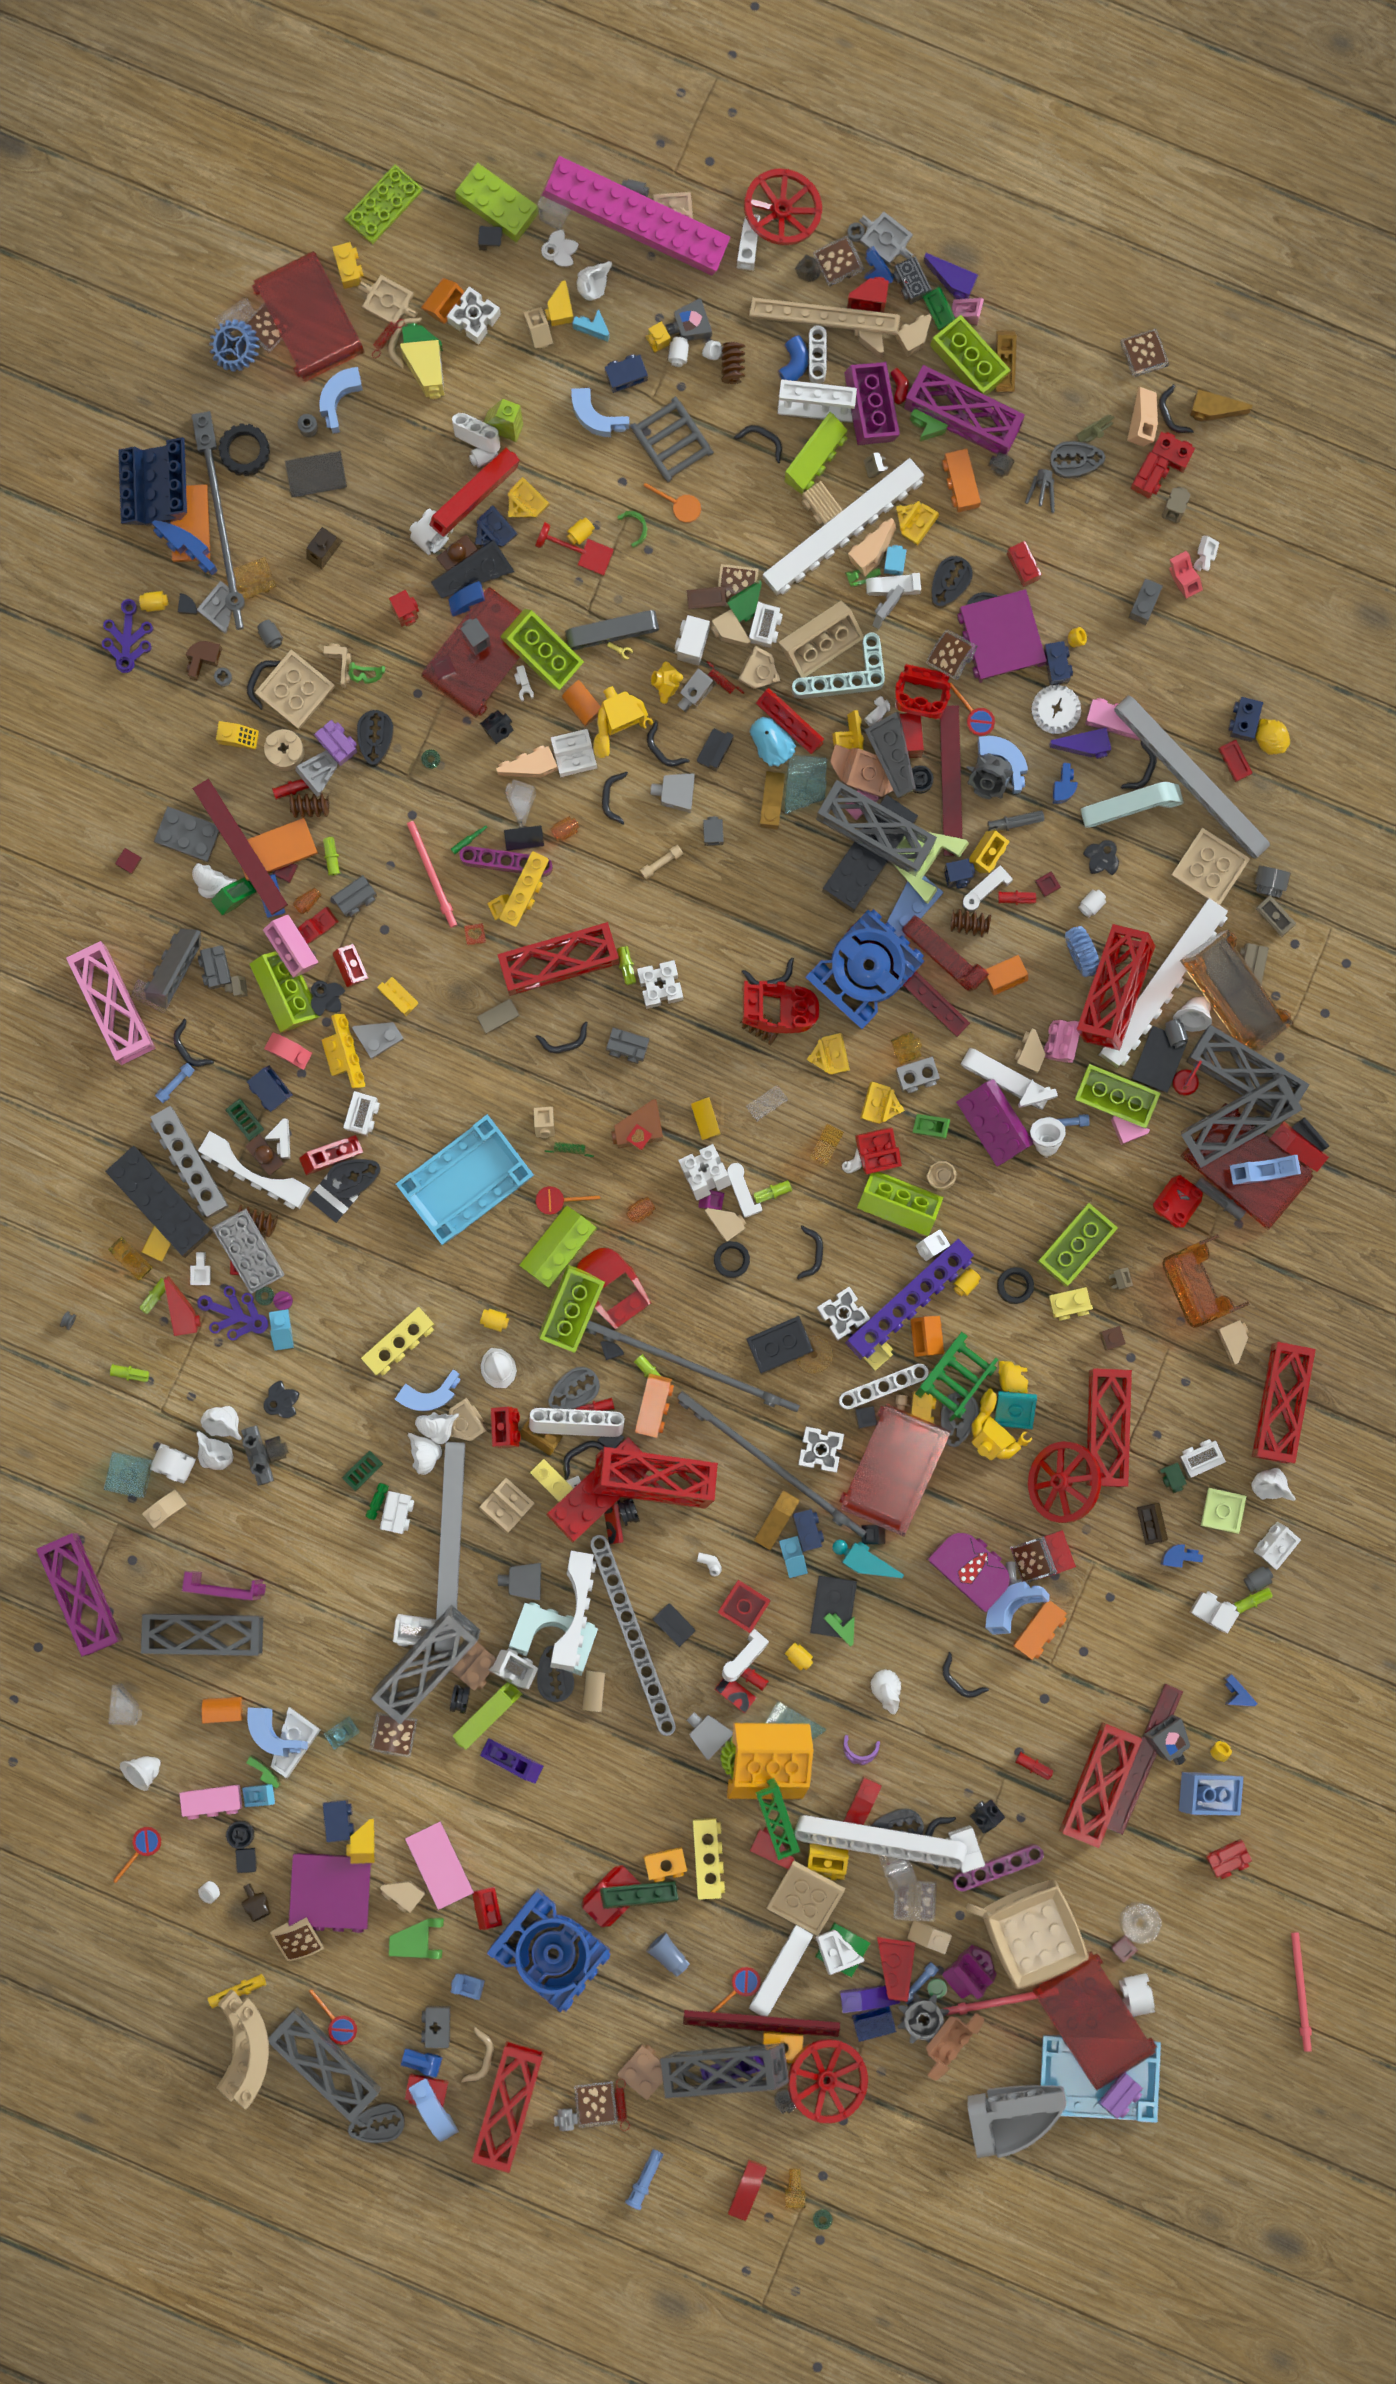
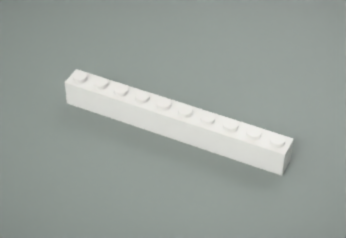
M909 458L763 574V580L776 596L780 593L782 595L790 590L791 584L795 581L798 583L805 578L806 572L809 570L814 571L820 566V561L824 558L827 560L835 554V549L839 546L843 548L849 543V538L853 535L858 536L864 531V526L868 523L871 525L879 519L878 515L883 511L885 513L890 511L897 500H904L908 496L907 492L912 488L914 490L919 488L923 484L924 474L912 459Z
M1210 898L1207 900L1138 998L1120 1051L1104 1047L1099 1054L1100 1057L1116 1068L1120 1064L1123 1066L1130 1058L1127 1054L1131 1049L1135 1051L1141 1042L1138 1040L1141 1034H1147L1152 1027L1149 1024L1153 1018L1157 1019L1163 1011L1160 1007L1163 1003L1168 1004L1173 997L1172 990L1175 987L1178 989L1185 980L1182 978L1184 973H1190L1195 966L1193 960L1196 956L1199 958L1206 950L1203 947L1207 941L1211 943L1217 934L1215 932L1217 926L1222 927L1228 919L1225 916L1228 912L1226 909Z

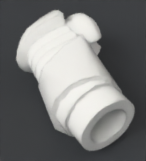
M882 696L874 701L878 707L864 718L869 727L881 721L887 711L890 712L889 702L887 699L884 700Z

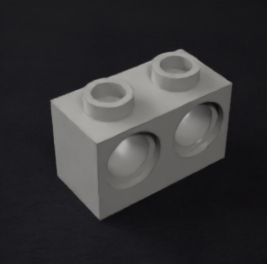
M933 1057L898 1067L895 1070L902 1092L912 1093L918 1091V1087L923 1085L926 1088L937 1084L936 1081L940 1079ZM930 1069L932 1077L925 1078L922 1075V1070ZM907 1074L912 1075L914 1082L911 1084L906 1083L904 1076Z

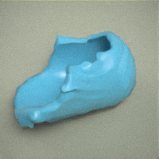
M761 717L752 724L750 735L757 746L759 757L763 758V761L768 763L769 766H780V764L785 763L793 756L796 748L794 741L773 719Z

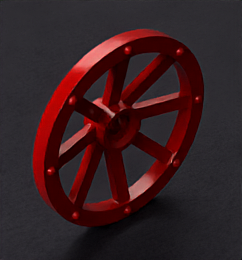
M771 169L761 173L751 182L744 198V213L750 227L764 240L777 245H794L809 238L818 227L822 216V201L814 184L804 175L790 169ZM782 178L779 199L776 198L765 182L766 180ZM788 179H791L801 184L803 188L788 200L786 199ZM759 185L772 204L752 199L753 192ZM809 192L814 208L792 207L794 203ZM752 207L771 211L772 213L758 222L753 214ZM791 214L814 215V219L806 229ZM777 218L778 235L770 233L763 226ZM784 219L801 233L794 236H784Z
M1056 1442L1045 1447L1034 1459L1028 1475V1492L1033 1506L1044 1518L1057 1523H1071L1086 1516L1096 1504L1101 1490V1472L1097 1460L1087 1448L1073 1442ZM1065 1449L1077 1451L1079 1453L1078 1456L1064 1471ZM1056 1451H1058L1057 1473L1045 1461ZM1085 1458L1090 1467L1091 1474L1071 1477L1070 1474ZM1041 1467L1051 1477L1050 1481L1037 1483ZM1092 1481L1089 1497L1086 1498L1072 1487L1073 1483ZM1053 1487L1045 1505H1043L1038 1490ZM1066 1491L1084 1504L1073 1514L1070 1513ZM1058 1492L1064 1516H1058L1050 1512Z
M834 2039L815 2041L803 2048L791 2064L788 2073L789 2095L797 2110L815 2122L835 2123L851 2116L865 2098L868 2087L866 2065L860 2054L842 2041ZM835 2047L825 2070L817 2050ZM841 2050L846 2051L854 2059V2063L832 2072ZM810 2054H812L819 2072L818 2074L799 2069L803 2061ZM858 2068L859 2088L837 2081L838 2077ZM797 2075L816 2080L815 2083L802 2092L797 2093ZM825 2077H828V2078H827V2082L824 2083V2082H823V2079H824ZM835 2087L856 2093L853 2101L845 2109L834 2090ZM820 2088L813 2113L802 2104L801 2100ZM826 2091H828L838 2110L836 2114L821 2115Z

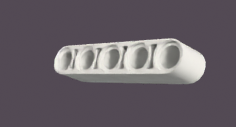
M969 1048L960 1064L987 1081L994 1079L1000 1088L1020 1099L1031 1082L1030 1079L973 1048ZM1034 1082L1037 1093H1040L1039 1090L1044 1087ZM1047 1101L1033 1104V1106L1043 1110Z
M916 1364L849 1390L839 1397V1405L846 1410L852 1409L921 1382L927 1378L928 1368L924 1364ZM918 1367L924 1370L925 1374L922 1378H917L914 1375V1370ZM900 1374L904 1375L907 1379L904 1385H899L896 1382V1377ZM880 1382L888 1383L889 1389L887 1392H881L878 1389ZM862 1389L870 1390L871 1396L869 1399L861 1397L860 1392ZM849 1395L852 1397L853 1403L851 1406L843 1404L842 1399L844 1396Z
M535 1408L530 1412L529 1429L534 1433L618 1437L623 1433L624 1416L619 1412Z
M798 1925L793 1928L751 2002L750 2010L760 2016L767 2017L810 1943L813 1934Z

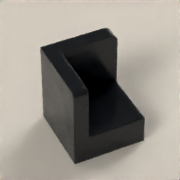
M479 226V251H487V246H501V239L503 237L502 227Z
M874 1406L855 1409L858 1429L878 1425Z

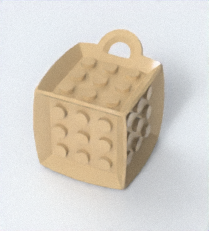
M1055 1880L1044 1881L1021 1889L993 1902L985 1908L969 1903L966 1906V1910L983 1917L995 1951L1010 1978L1011 1986L1015 1989L1028 1987L1055 1977L1081 1964L1089 1957L1074 1916Z

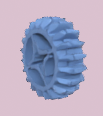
M233 319L232 322L226 320L225 324L220 323V330L214 329L216 336H210L214 339V342L209 343L210 346L214 347L209 351L211 354H215L212 359L218 361V366H223L225 370L230 369L233 372L236 369L242 371L243 366L246 368L250 367L248 361L255 362L252 358L253 355L258 356L255 348H260L259 345L255 344L259 338L253 337L256 331L251 330V325H245L244 321L238 322L236 319ZM239 330L243 335L235 337L230 332ZM234 342H236L235 349L232 348ZM234 354L239 359L230 361L226 355Z
M1082 926L1069 929L1065 933V939L1074 964L1082 976L1095 975L1100 960L1089 934Z

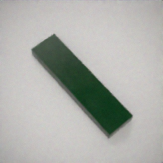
M675 1881L600 1889L603 1909L671 1903L679 1900Z

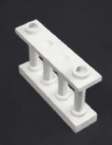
M781 380L778 414L825 419L828 413L831 412L839 421L852 423L851 409L855 408L857 388Z

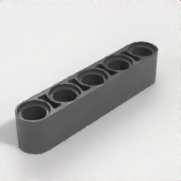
M655 610L573 627L565 630L568 646L572 650H579L658 631L659 625Z

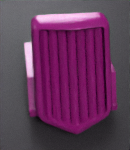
M973 1944L962 1952L958 1959L943 1972V1978L960 1998H965L972 1994L977 2000L984 1995L987 1986L994 1982L997 1975L994 1971L990 1952Z

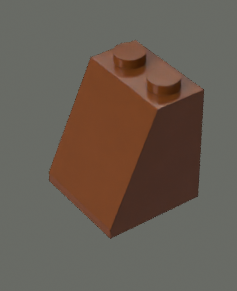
M656 1099L651 1100L614 1126L615 1131H611L613 1145L617 1144L618 1149L635 1146L627 1141L626 1138L636 1124L653 1134L647 1143L663 1141ZM637 1129L631 1137L632 1141H644V1132L641 1129Z

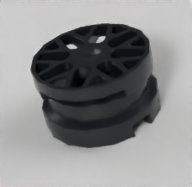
M919 765L913 767L912 773L916 786L913 792L918 794L926 793L933 785V773L926 766Z
M627 1498L623 1502L617 1500L625 1526H628L627 1522L629 1521L630 1523L640 1522L633 1499Z
M454 1685L450 1704L451 1712L460 1711L461 1714L466 1713L470 1687L460 1688V1685Z
M241 1820L232 1823L226 1831L227 1842L236 1849L247 1847L252 1843L255 1835L252 1825Z

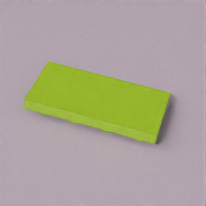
M395 164L344 219L373 245L422 193L423 188Z

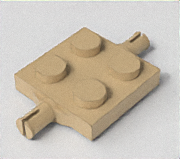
M382 275L379 276L377 282L372 287L363 282L358 287V289L367 293V299L362 308L387 323L393 321L395 324L404 314L411 318H416L415 316L418 314V312L409 308V302L414 293Z

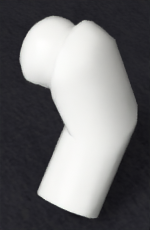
M856 1149L854 1159L848 1162L845 1161L842 1164V1169L846 1173H853L862 1167L858 1149Z
M699 1553L697 1562L707 1564L710 1574L718 1576L721 1573V1565L717 1557Z

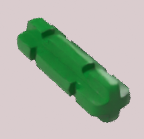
M379 1483L376 1489L378 1491L377 1493L375 1492L369 1506L370 1509L367 1510V1518L371 1520L376 1519L377 1511L380 1510L385 1498L384 1494L388 1491V1485Z

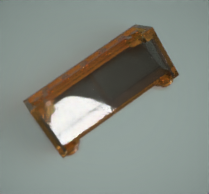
M1229 930L1222 931L1187 954L1180 962L1234 1039L1253 1051H1258L1290 1027L1293 1021L1287 1010L1276 1007L1235 948L1237 946L1235 934Z

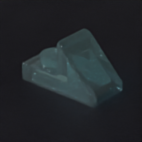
M349 1716L324 1733V1736L335 1750L359 1734L360 1731Z

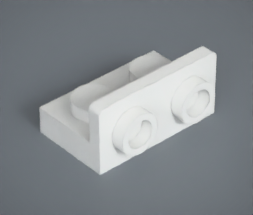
M1276 1522L1269 1529L1267 1535L1257 1544L1254 1552L1277 1570L1301 1540L1286 1526Z

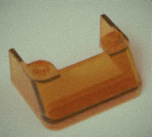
M1218 1234L1165 1257L1162 1262L1163 1269L1187 1323L1193 1328L1202 1326L1250 1305L1247 1301L1234 1307L1232 1300L1228 1296L1222 1295L1217 1297L1202 1262L1206 1261L1210 1256L1206 1243L1219 1238Z

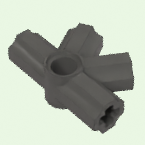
M258 1426L241 1430L244 1438L242 1440L243 1446L246 1450L251 1472L255 1474L258 1486L274 1481L269 1465V1455L265 1444L263 1445Z

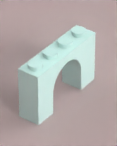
M533 1602L525 1603L509 1648L527 1657L532 1640L540 1629L554 1626L566 1633L574 1617L558 1615V1612L553 1609L544 1610L540 1608V1605ZM586 1622L585 1629L581 1628L580 1635L584 1637L582 1647H578L577 1654H580L579 1666H575L574 1671H569L582 1676L598 1628H595V1625Z

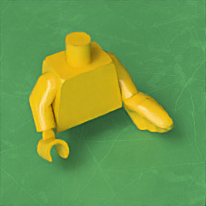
M613 686L603 691L607 700L602 702L601 708L598 710L597 724L599 733L595 736L593 742V752L598 758H605L610 754L609 735L611 736L638 723L640 727L646 729V720L649 725L653 724V720L647 717L648 713L643 701L633 695H629L626 691L617 695Z
M990 1388L982 1396L980 1413L971 1425L974 1436L972 1444L978 1449L979 1455L986 1456L991 1461L995 1458L1010 1459L1021 1449V1446H1027L1032 1437L1028 1441L1024 1440L1023 1437L1027 1432H1023L1018 1438V1442H1015L1016 1439L990 1416L997 1401V1395Z

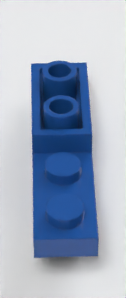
M156 520L152 522L155 528L153 530L160 539L164 537L168 541L166 545L173 552L177 550L181 554L185 551L191 560L195 558L199 562L198 566L205 574L209 572L211 575H214L218 571L216 566L206 557L210 553L208 547L194 535L166 522Z

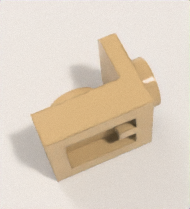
M553 1107L534 1108L536 1137L548 1138L555 1136Z

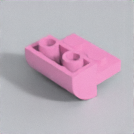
M1052 1021L1048 1030L1049 1039L1044 1047L1045 1058L1073 1063L1080 1035L1076 1030L1079 1022Z

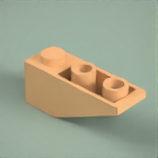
M1139 387L1127 441L1144 447L1154 442L1158 425L1156 392Z
M891 518L883 522L874 533L868 534L863 542L852 547L848 553L850 562L864 576L880 565L896 531L894 520Z
M539 746L531 754L523 753L516 757L517 760L500 763L496 771L498 776L541 778L558 771V766L549 746L545 748L544 746Z

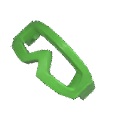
M626 511L617 516L618 520L625 517H635L643 524L641 537L638 541L631 544L632 548L645 540L647 525L640 513Z
M876 568L867 575V579L881 575L880 569ZM859 570L852 571V573L845 572L851 587L866 583V579L854 582L859 579L858 573H861Z
M354 662L349 664L350 679L357 683L361 679L365 684L376 682L385 673V666L378 668L357 666ZM353 670L375 671L376 677L368 679L363 672L356 677L353 675Z

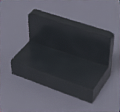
M714 728L699 754L697 762L717 772L734 739V735L729 732L725 734Z
M1305 1117L1292 1127L1322 1152L1329 1147V1144Z
M670 1603L653 1618L679 1647L695 1632V1629Z

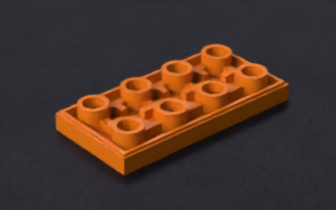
M186 485L187 513L182 520L172 521L171 524L194 535L210 551L208 485ZM177 550L175 552L172 551L173 562L197 561L195 558L191 560L185 551L181 554ZM211 553L206 555L209 560H211Z
M305 818L247 839L268 873L318 854ZM243 870L246 880L249 881L248 876Z

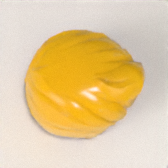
M1260 719L1255 734L1260 748L1269 755L1285 753L1290 745V736L1286 726L1279 720Z
M999 1361L998 1373L1002 1391L1028 1394V1380L1021 1375V1372H1027L1028 1369L1014 1365L1012 1361Z

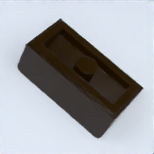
M1160 1503L1137 1507L1145 1545L1167 1541L1168 1536Z

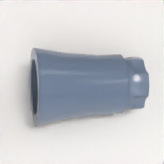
M666 1932L656 1938L646 1950L647 1953L656 1958L676 1977L683 1973L690 1964Z

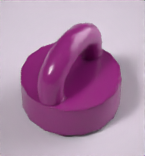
M280 1291L274 1296L273 1302L279 1310H287L292 1306L293 1298L288 1292Z

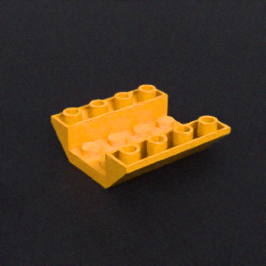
M734 1723L732 1742L736 1746L733 1779H728L727 1799H757L755 1792L768 1788L767 1780L772 1778L776 1780L783 1799H803L810 1788L813 1759L810 1724ZM771 1793L762 1796V1799H773Z

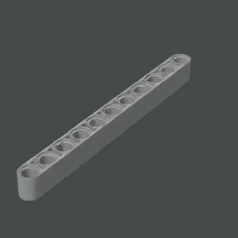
M1127 695L1114 708L1115 713L1251 857L1257 859L1270 846L1269 841L1133 697Z
M462 1442L445 1443L436 1621L451 1605L457 1609L465 1465V1443ZM449 1629L446 1631L439 1632L436 1636L450 1633L455 1630ZM455 1637L435 1642V1653L440 1654L453 1650Z
M596 1535L591 1540V1548L656 1725L662 1735H671L675 1731V1722L609 1542L606 1537ZM597 1538H602L605 1541L604 1548H595L594 1541ZM604 1556L611 1558L612 1564L610 1567L605 1568L601 1565V1559ZM612 1574L616 1575L619 1580L615 1586L609 1585L607 1581L608 1577ZM615 1594H624V1603L617 1604L614 1601ZM629 1611L632 1614L631 1621H622V1612ZM632 1629L639 1633V1637L636 1640L628 1638L627 1634ZM637 1648L645 1650L646 1654L641 1659L636 1658L634 1655V1651ZM649 1666L652 1669L651 1676L644 1677L641 1674L642 1667ZM652 1684L657 1685L659 1688V1692L656 1695L648 1693V1687ZM657 1703H663L666 1707V1710L661 1714L657 1713L654 1709ZM664 1721L671 1722V1731H663L661 1724Z

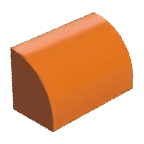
M443 278L421 308L434 319L445 324L448 321L447 315L455 305L459 306L461 303L460 298L465 292L456 282Z
M577 680L564 692L562 699L583 725L587 726L598 717V710L601 706L581 681Z
M1019 955L984 970L993 996L1028 981V973Z
M940 1316L910 1319L914 1356L922 1357L944 1354Z
M242 1697L203 1699L202 1723L243 1720Z

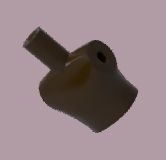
M251 1884L245 1885L244 1890L248 1898L241 1903L252 1922L270 1915L268 1900L264 1892L255 1894Z

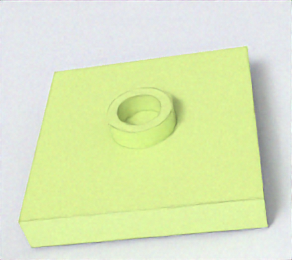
M1208 1488L1200 1526L1239 1534L1247 1496Z

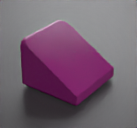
M709 1190L711 1194L699 1200V1208L722 1210L725 1193Z

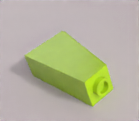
M502 399L488 410L484 423L496 428L499 436L517 442L523 427L521 406Z
M507 1682L453 1735L456 1744L465 1750L470 1747L522 1693L513 1684Z

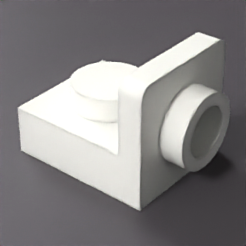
M938 1230L918 1243L916 1248L919 1255L925 1261H928L951 1245L941 1230Z

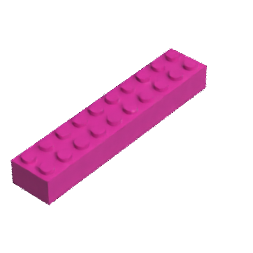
M558 156L555 160L541 194L545 198L711 276L717 271L730 240V236L561 156Z

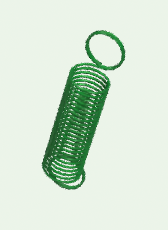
M555 1142L559 1152H561V1145L564 1153H566V1146L569 1153H571V1147L574 1154H576V1148L578 1154H580L581 1149L584 1156L594 1157V1155L585 1154V1145L583 1144L581 1146L577 1144L576 1146L570 1143L558 1142L557 1144ZM544 1150V1152L554 1153V1151Z

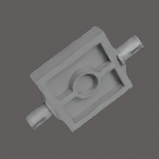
M883 212L873 222L865 217V215L859 220V222L867 227V231L860 239V243L868 249L874 246L885 263L890 265L900 254L907 260L913 257L914 254L906 249V244L913 237V234L888 214Z

